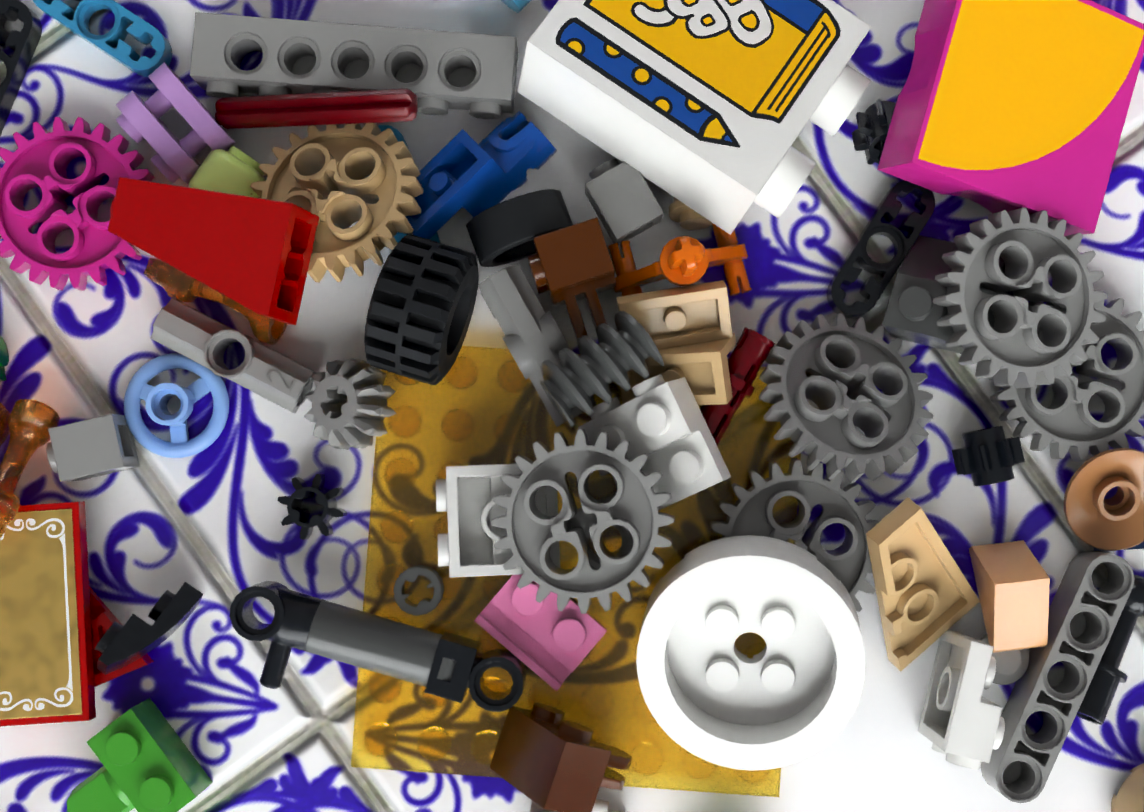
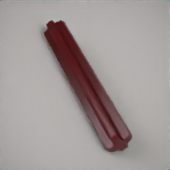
M408 88L222 97L215 103V120L226 129L413 121L417 117L418 99L416 94L412 93Z

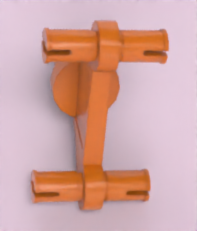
M712 223L718 248L705 249L704 245L697 239L689 236H679L670 240L663 247L658 262L638 270L636 269L629 240L621 241L620 244L624 258L621 257L618 243L608 246V249L610 250L617 275L615 277L616 287L614 291L615 293L622 292V296L643 293L642 286L663 279H667L670 283L677 286H690L703 277L707 268L723 265L730 296L738 295L740 290L741 294L749 292L752 288L750 287L744 262L742 261L748 258L745 244H738L735 229L730 235Z

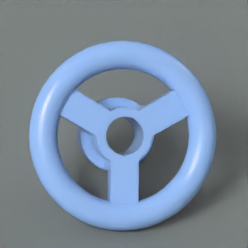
M179 353L158 356L145 363L130 380L124 397V415L127 426L134 438L152 453L168 458L189 457L207 449L222 433L229 414V396L221 376L215 375L208 368ZM170 369H184L200 376L198 380L188 387L174 383H161L155 387L148 384L157 374ZM211 392L213 397L211 419L207 427L198 436L189 440L187 419L193 411V404ZM176 395L180 399L181 406L179 411L172 415L168 411L167 403L171 397ZM141 399L146 401V411L154 422L170 427L171 442L156 437L148 430L141 416Z

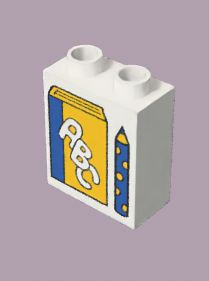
M558 0L527 41L517 92L621 162H626L635 168L643 177L731 235L753 202L779 219L805 182L816 162L791 145L808 120L834 136L871 83V80L847 65V63L872 26L833 0Z

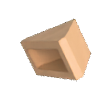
M1024 540L971 546L969 553L989 645L994 646L992 653L1045 647L1048 644L1050 578Z

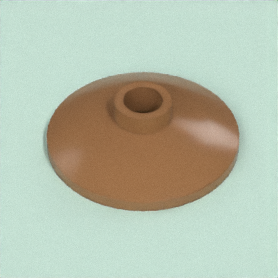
M1116 448L1103 451L1084 462L1071 477L1064 496V513L1072 531L1086 544L1098 549L1113 551L1128 549L1144 542V452L1132 448ZM1117 486L1116 494L1110 499H1104L1106 493Z

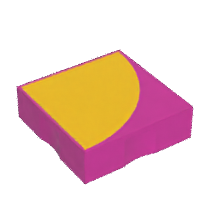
M925 0L915 34V48L911 70L902 91L898 95L877 170L942 195H954L969 199L980 204L992 214L1006 210L1008 213L1022 207L1027 208L1029 214L1045 210L1048 214V223L1060 219L1067 221L1064 237L1076 233H1081L1082 235L1093 234L1098 222L1144 54V24L1091 0Z

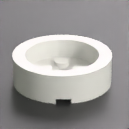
M743 535L721 538L693 549L685 554L684 559L676 564L663 578L661 577L649 597L644 612L637 645L636 665L640 690L645 703L659 726L671 739L688 752L707 762L732 769L753 771L781 768L807 759L826 747L842 732L852 718L862 696L866 675V654L858 614L841 580H838L830 570L817 561L815 555L795 544L766 536ZM743 633H756L766 642L763 651L753 655V658H747V655L741 653L735 647L736 639Z

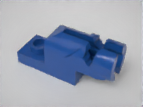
M521 111L503 120L479 144L462 129L420 170L421 174L416 177L423 188V194L414 197L421 208V213L405 216L414 229L412 234L430 239L462 207L474 217L482 211L499 204L511 191L521 187L528 181L526 178L528 169L539 170L557 152L556 148L531 121L528 122Z

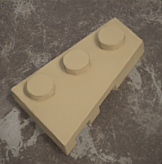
M908 497L866 533L888 660L900 672L980 602L922 508Z

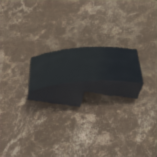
M187 582L183 584L176 595L167 590L148 615L149 618L155 621L152 626L135 614H132L124 626L115 621L95 647L97 651L102 653L98 659L96 669L106 675L131 664L155 649L187 620L199 605L203 593Z

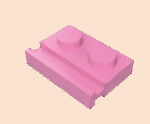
M523 574L512 575L474 621L557 691L604 636L607 628L588 612L581 614L578 604L573 599H570L563 611H559L557 608L556 593L550 592L543 601L537 602L536 595L539 584L533 581L520 589L517 584Z

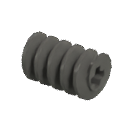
M619 311L615 314L614 321L617 331L606 323H601L596 327L599 344L587 335L578 338L577 344L580 356L569 348L561 349L559 351V358L562 369L549 360L541 363L540 368L544 381H540V384L559 415L571 429L576 426L572 413L574 407H578L591 416L594 414L590 397L596 394L606 403L612 402L613 399L609 384L615 382L625 391L630 390L631 385L627 372L631 369L644 379L648 378L650 375L646 359L649 357L664 367L662 356L648 332L634 317L625 311Z

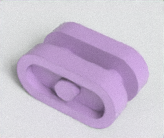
M164 62L148 76L159 90L145 102L133 90L116 104L122 112L116 121L137 144L144 139L157 152L151 158V161L170 182L174 183L178 178H181L185 183L189 184V181L200 167L199 162L194 158L207 146L212 150L224 149L227 151L236 142ZM173 106L193 128L180 141L160 119Z

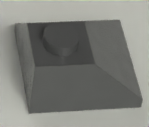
M922 235L918 236L897 272L882 325L891 337L962 354L965 348L962 345L946 347L945 343L954 333L952 326H937L936 322L948 314V309L945 306L933 303V298L947 294V287L938 283L935 280V275L951 272L952 268L943 261L942 256L945 253L959 251L954 242ZM999 256V267L1004 274L1005 264L1001 256ZM982 286L979 287L982 292L987 294H1002L1014 297V291L1005 293H995L991 292L992 290L986 289ZM989 309L988 321L993 328L995 318L993 312Z

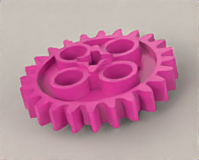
M55 117L53 132H49L38 122L33 123L34 138L31 140L15 132L13 136L18 149L13 153L0 147V156L5 161L3 167L0 168V239H4L0 243V257L9 258L14 256L10 265L12 271L22 274L30 269L29 280L39 285L49 276L50 286L62 291L66 286L68 278H70V282L75 289L85 291L87 276L89 275L96 283L105 286L107 285L106 269L108 268L124 276L126 270L121 259L127 255L140 261L142 256L134 245L108 231L110 220L100 222L98 219V209L103 201L115 197L119 177L149 182L155 178L154 174L148 169L136 170L145 159L142 154L137 150L125 153L129 141L121 134L110 140L111 130L102 123H99L91 133L89 123L81 117L76 119L72 131H70L67 122L60 117ZM77 157H85L86 168L84 172L75 179H68L66 169L71 160ZM104 175L109 176V181L106 184L98 185ZM35 187H40L42 190L40 204L36 208L26 211L23 206L25 194ZM72 195L75 197L72 202L76 209L69 214L65 212L68 209L65 199ZM37 223H43L39 227L38 232L33 234L32 227ZM72 229L74 233L72 247L64 253L57 254L55 249L56 237L60 232Z

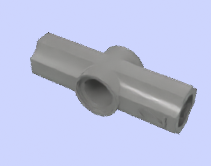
M516 263L489 276L482 283L478 284V287L493 317L497 319L505 334L502 338L525 379L530 378L556 427L564 424L565 421L559 415L540 384V381H544L540 366L543 361L549 360L562 369L559 351L563 348L570 349L552 314L549 311L547 313L544 311L519 264ZM592 395L590 398L592 406L594 407L597 404L593 398L594 396ZM578 407L572 409L574 418L584 413Z
M171 298L169 303L160 310L153 324L152 340L208 368L215 375L227 378L292 413H296L302 403L305 402L306 397L303 394L309 393L313 387L312 374H317L315 371L175 298ZM240 342L245 349L244 361L236 369L229 370L224 363V352L232 343Z

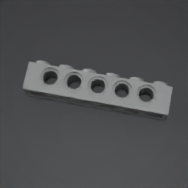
M195 12L190 76L203 90H206L207 95L219 99L222 97H238L239 93H252L262 96L408 88L417 96V109L420 113L446 115L449 109L470 110L469 115L475 118L499 119L501 118V113H513L518 47L517 39L514 36ZM254 51L263 53L259 66L249 71L241 70V62L248 53ZM306 55L316 57L315 66L310 72L303 75L292 73L293 65L297 59ZM357 59L369 62V68L362 77L350 79L344 76V71L350 62ZM415 63L423 68L420 77L413 82L403 83L396 79L398 70L405 64ZM460 67L470 68L476 73L474 80L464 87H456L448 82L449 75Z

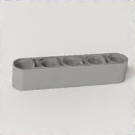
M1086 551L1081 552L1072 559L1049 608L1048 644L1045 647L1031 648L1027 671L1016 681L1001 716L1005 721V731L1002 743L997 750H992L989 763L981 762V772L988 785L1012 802H1030L1037 798L1044 789L1130 596L1135 580L1134 573L1129 563L1120 556ZM1103 563L1107 568L1108 578L1105 585L1097 590L1092 582V574L1096 566ZM1082 612L1086 617V629L1082 635L1073 638L1070 633L1071 620L1076 614ZM1062 662L1065 668L1064 678L1058 685L1050 687L1047 678L1048 671L1055 663ZM1041 711L1043 714L1041 729L1034 735H1027L1025 730L1026 720L1034 712ZM1020 761L1022 770L1019 778L1013 783L1004 784L1003 773L1005 768L1012 762Z

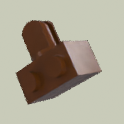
M596 217L533 238L536 253L527 256L538 294L548 291L552 304L555 306L565 304L577 342L581 336H588L577 301L585 298L595 331L599 324H607L597 294L615 288L616 280L614 276L615 269L598 218Z
M537 702L533 704L532 710L512 706L508 711L489 768L540 807L558 812H592L600 787L620 791L623 789L625 777L608 767L622 770L629 769L632 756L611 745L596 742L592 739L594 733L592 729L576 722L563 720L565 713L555 707Z

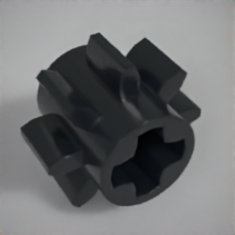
M878 99L865 112H857L856 114L858 129L852 132L855 151L865 150L867 164L869 165L875 162L879 164L896 105L894 102Z
M1003 426L963 433L962 437L965 447L952 450L957 475L971 474L974 486L1012 480L1015 478L1012 466L1025 462L1020 437L1005 438Z
M316 474L310 487H307L302 478L294 477L292 485L296 491L291 496L278 497L277 501L287 505L289 514L281 521L282 526L294 523L301 526L300 539H309L315 526H318L320 532L325 536L333 534V528L329 521L333 517L347 515L344 509L337 508L336 497L343 493V488L331 490L325 488V474ZM316 493V502L324 505V511L322 514L313 515L309 519L310 512L302 507V501L306 498H313Z

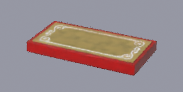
M85 501L0 507V727L90 721L96 718Z

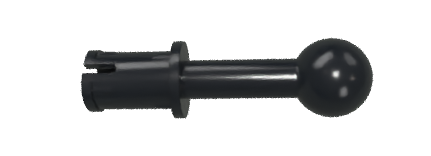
M1134 575L1133 589L1076 715L1094 724L1102 725L1104 723L1119 682L1125 683L1128 678L1118 668L1138 617L1144 616V577Z

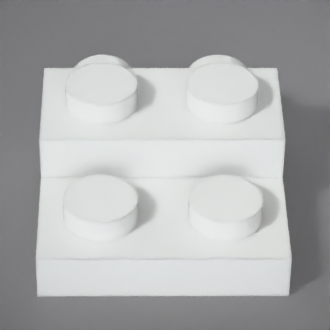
M662 374L649 378L632 387L636 398L622 405L618 397L612 398L613 401L609 404L602 402L593 407L594 414L590 416L592 420L578 427L579 429H585L589 444L594 445L600 433L605 431L609 435V449L615 450L626 439L630 441L626 457L631 461L644 453L649 456L641 471L645 476L661 471L663 476L652 486L654 492H668L672 495L669 501L659 506V510L731 478L730 472L685 377L665 382ZM598 470L600 476L609 474L607 471ZM612 475V477H613V479H614V482H615V484H616V486H617V482H616L614 476Z
M517 464L446 466V479H436L437 512H447L448 533L437 534L438 567L449 566V578L524 574L525 571L521 566L504 570L503 565L513 556L511 548L495 549L494 544L503 537H506L507 532L504 528L491 525V520L506 515L507 509L493 502V498L497 495L511 494L512 489L501 478L504 474H513L520 477L522 471ZM541 486L536 492L535 505L542 514L547 516L558 515L557 490L554 487ZM556 541L551 546L550 557L558 568H560L559 541Z
M947 630L940 637L918 732L933 743L932 750L946 755V761L965 768L979 770L981 761L990 762L992 750H997L1000 747L1005 731V721L1001 716L1002 707L982 697L983 689H989L995 677L996 659L992 656L994 646L963 633Z

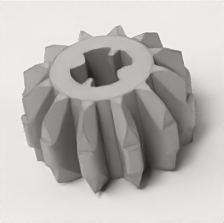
M351 358L345 361L335 360L327 362L326 372L312 374L316 388L314 391L303 394V396L312 402V408L304 418L316 423L313 436L319 437L321 440H328L329 445L336 449L348 450L350 447L366 448L372 446L374 436L381 437L384 434H388L383 420L385 417H391L397 413L387 406V400L396 391L390 386L383 385L386 373L382 372L379 368L371 367L365 360Z

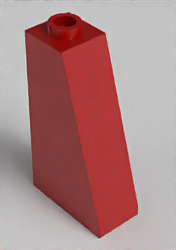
M119 177L116 195L112 200L110 208L109 232L259 315L286 324L296 325L319 216L293 203Z

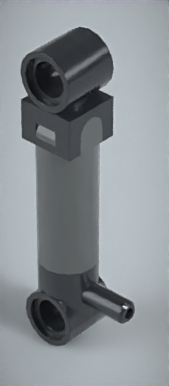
M264 581L248 587L235 596L230 606V620L233 628L240 636L251 641H271L260 678L261 685L267 688L277 689L281 687L292 648L426 687L425 693L462 703L469 688L471 697L477 705L493 712H501L515 705L525 686L526 670L524 663L507 649H494L486 652L481 657H477L481 646L480 641L449 632L441 635L292 591L279 582ZM256 597H264L272 603L275 613L271 624H264L254 616L252 609ZM492 667H501L509 672L513 685L507 691L494 692L485 684L484 672Z

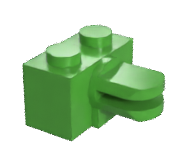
M151 698L130 708L87 741V744L104 766L72 790L67 799V812H130L134 808L138 812H177L195 799L213 782Z

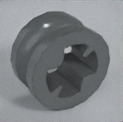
M412 566L402 572L395 581L393 590L395 601L400 609L408 614L416 616L428 614L438 606L443 598V579L436 570L429 566ZM420 575L425 576L431 581L427 588L433 587L434 589L433 598H423L419 604H414L407 598L412 592L405 593V584L407 581L415 582Z

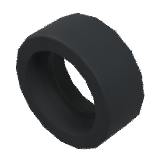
M547 189L520 195L492 206L474 216L466 224V228L480 265L482 267H494L522 260L529 255L535 254L533 238L572 226L573 223L561 191Z

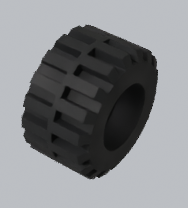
M412 234L406 235L391 251L382 267L367 313L364 343L366 360L370 366L430 385H437L445 377L460 352L474 310L479 281L477 257L475 254Z

